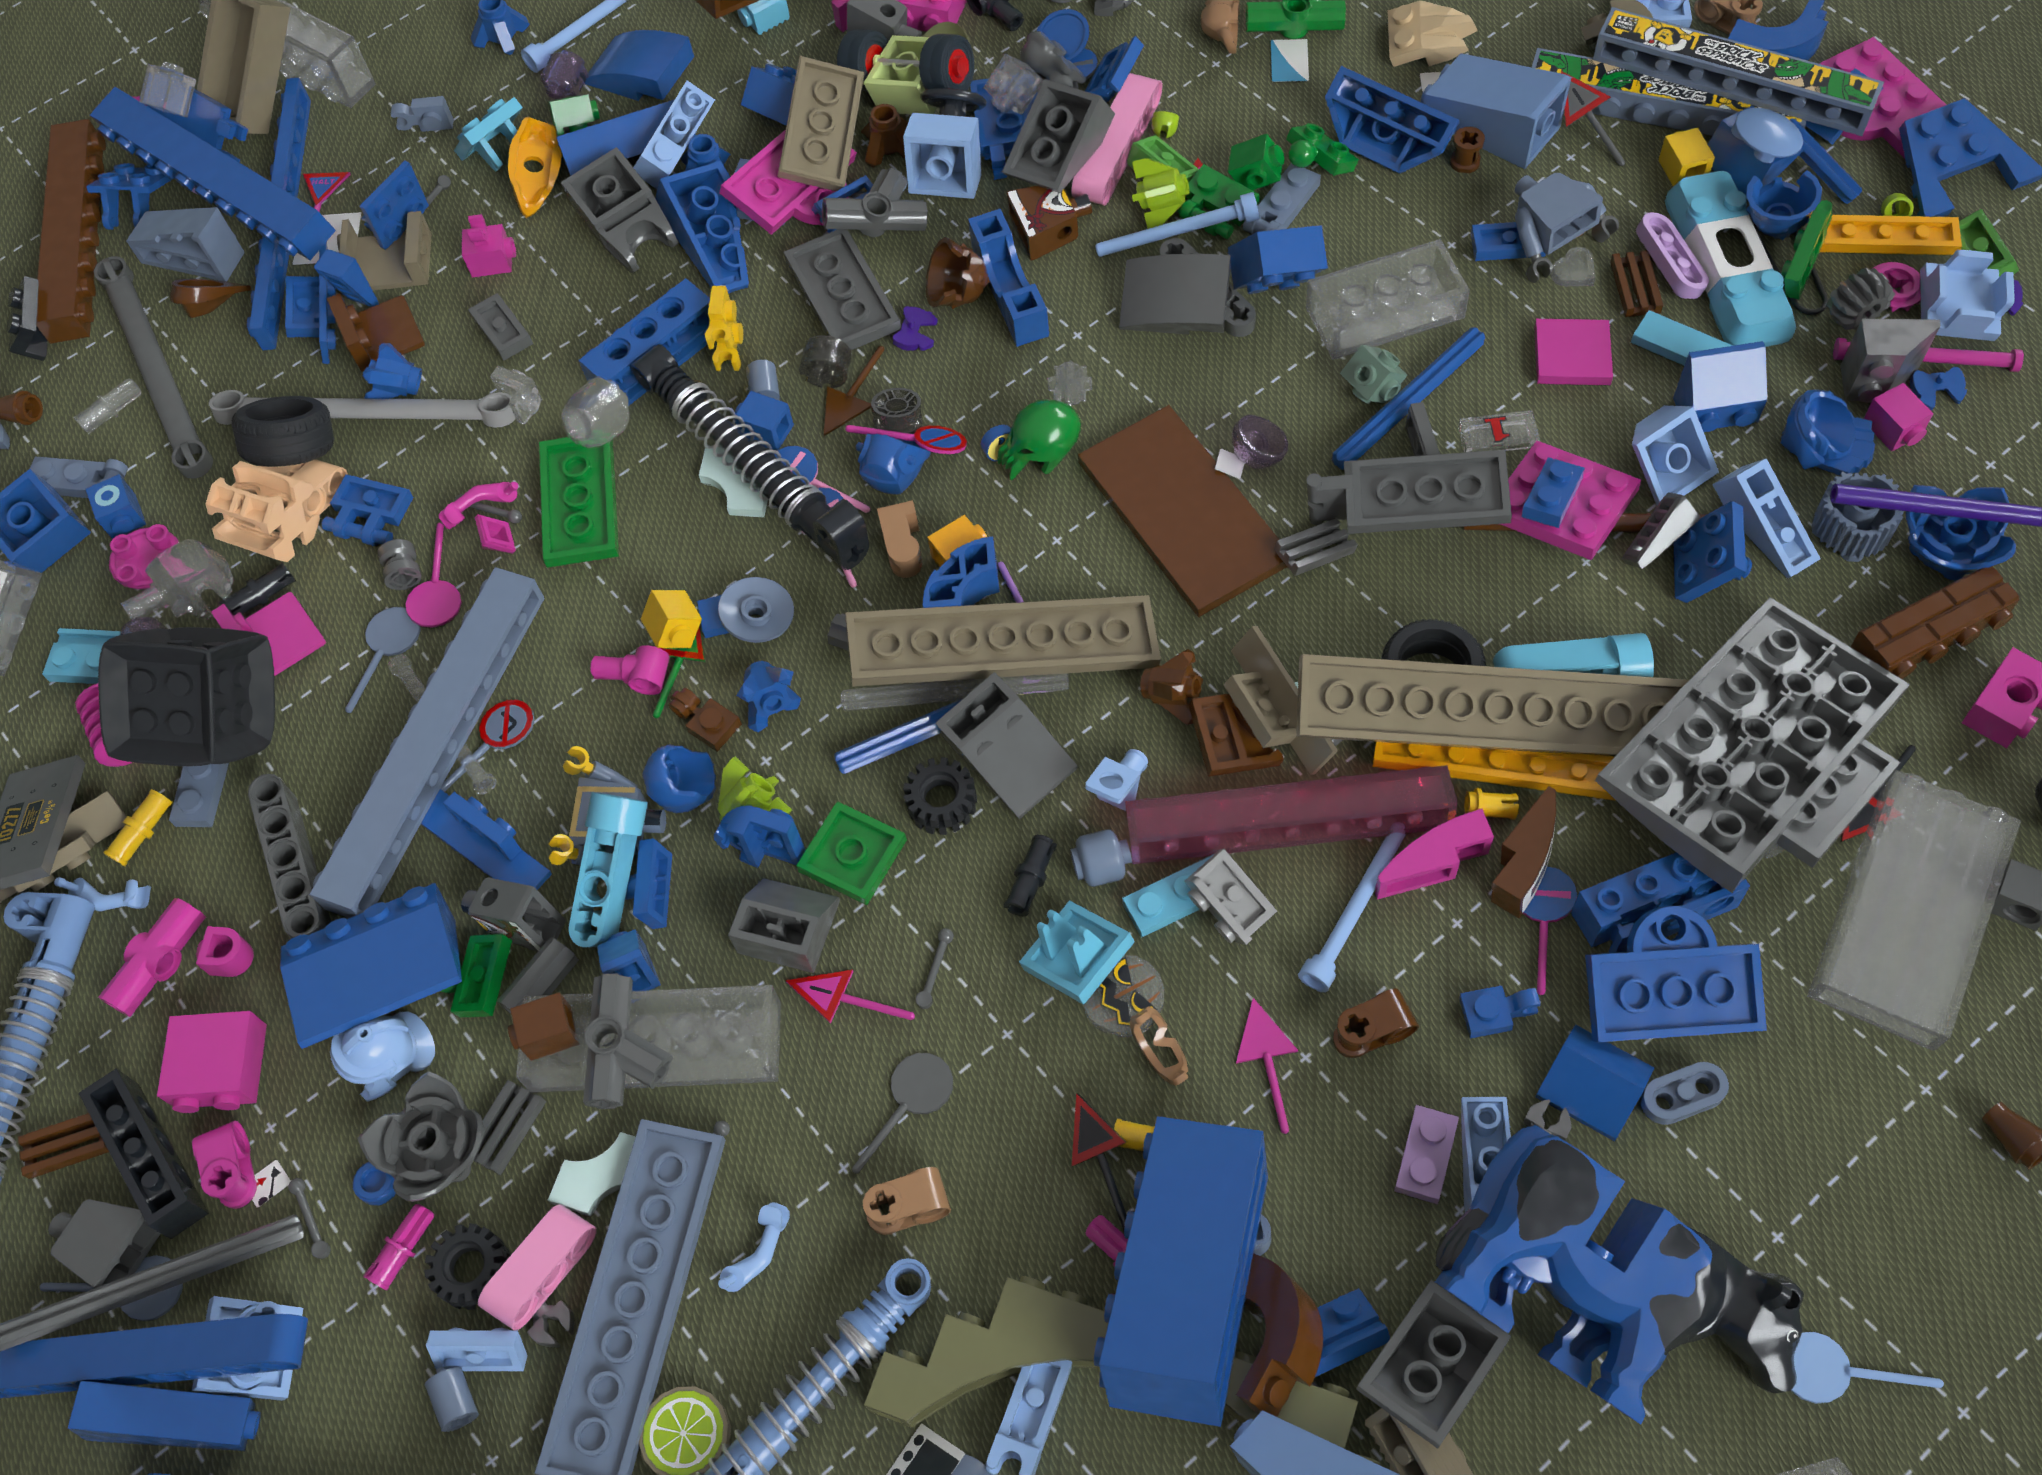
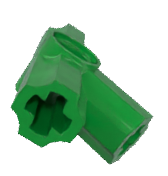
M1345 0L1247 2L1245 12L1246 32L1280 31L1284 37L1299 39L1304 37L1308 31L1343 30L1346 20Z

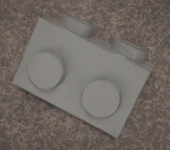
M1225 849L1218 850L1184 881L1191 889L1187 893L1191 901L1202 912L1208 909L1218 920L1214 924L1216 930L1230 944L1235 940L1238 944L1247 945L1252 940L1250 936L1277 912Z

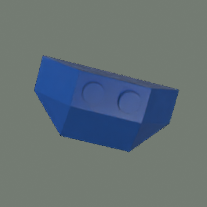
M1343 66L1340 67L1325 95L1339 142L1346 145L1350 151L1398 174L1442 154L1460 122L1448 114Z

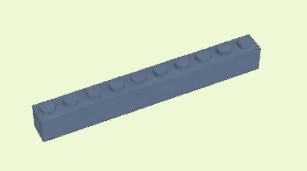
M495 567L489 578L482 583L478 598L471 610L465 613L462 626L454 640L447 645L444 658L436 672L432 673L428 678L423 695L419 702L411 708L406 725L390 746L389 755L381 769L377 770L373 775L367 794L363 801L355 807L350 824L343 836L335 842L332 855L325 868L314 879L313 889L309 895L324 910L351 918L363 913L371 905L378 903L545 599L535 579Z

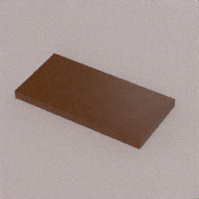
M1170 405L1078 454L1080 466L1198 618L1287 567L1274 551L1275 544L1280 539L1225 473L1215 469L1216 461Z

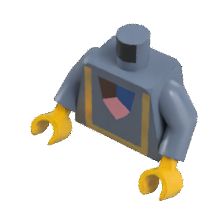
M574 746L567 753L570 756L576 757L580 765L566 760L563 764V769L570 775H576L582 771L585 773L586 778L579 777L569 837L557 834L549 843V846L560 848L563 851L551 852L549 860L554 865H562L567 859H571L573 864L581 866L588 827L585 826L591 792L646 801L635 783L597 761L590 763L588 752L582 747ZM647 804L642 835L637 836L634 855L638 854L639 841L643 840L644 833H664L666 828V813L664 810L648 809ZM606 845L605 852L613 853L614 846Z

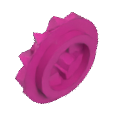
M1898 262L1882 263L1874 267L1879 273L1885 275L1893 288H1901L1899 293L1892 289L1895 293L1889 306L1892 313L1898 308L1908 311L1914 304L1920 303V273L1917 270Z

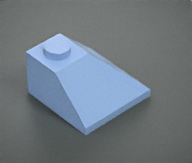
M1664 405L1636 424L1632 446L1656 505L1660 503L1668 492L1685 496L1719 473L1693 406Z

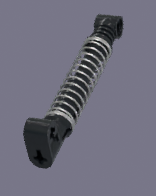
M657 344L630 365L631 372L639 384L651 394L655 392L669 405V412L679 423H686V429L689 432H695L697 440H704V446L708 449H713L715 457H723L722 463L725 466L732 465L731 471L733 474H741V481L743 483H750L751 491H760V499L769 500L768 506L770 509H778L779 517L785 518V522L789 527L796 531H803L843 570L852 569L863 560L869 550V540L865 521L858 510L845 499H841L832 507L827 505L825 495L816 486L809 484L806 477L800 476L797 468L790 467L788 460L781 458L780 453L773 450L769 442L763 441L760 434L753 432L750 425L744 424V420L740 416L735 415L732 408L726 407L725 402L718 399L716 394L710 391L706 384L700 380L691 379L679 368L675 358L663 345ZM718 402H720L723 407L717 408ZM727 410L730 411L732 416L725 417ZM734 418L738 419L741 424L735 425ZM690 421H693L697 425L695 429H690ZM745 427L748 428L751 433L743 434ZM702 429L706 436L699 437L698 430ZM754 436L758 437L760 441L753 440ZM711 438L716 442L715 445L708 446L707 439ZM718 446L725 451L723 454H717L716 448ZM726 455H730L734 459L733 462L727 463L725 461Z

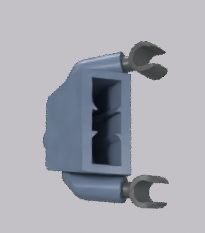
M1553 173L1539 183L1529 175H1526L1515 186V193L1519 195L1515 221L1525 256L1530 257L1532 264L1526 271L1527 278L1532 283L1539 280V273L1536 267L1541 268L1545 278L1553 270V264L1549 259L1542 258L1541 252L1549 255L1591 228L1594 239L1602 243L1619 228L1618 219L1604 214L1606 208L1602 203L1603 197L1597 194L1590 183L1572 180L1561 173Z

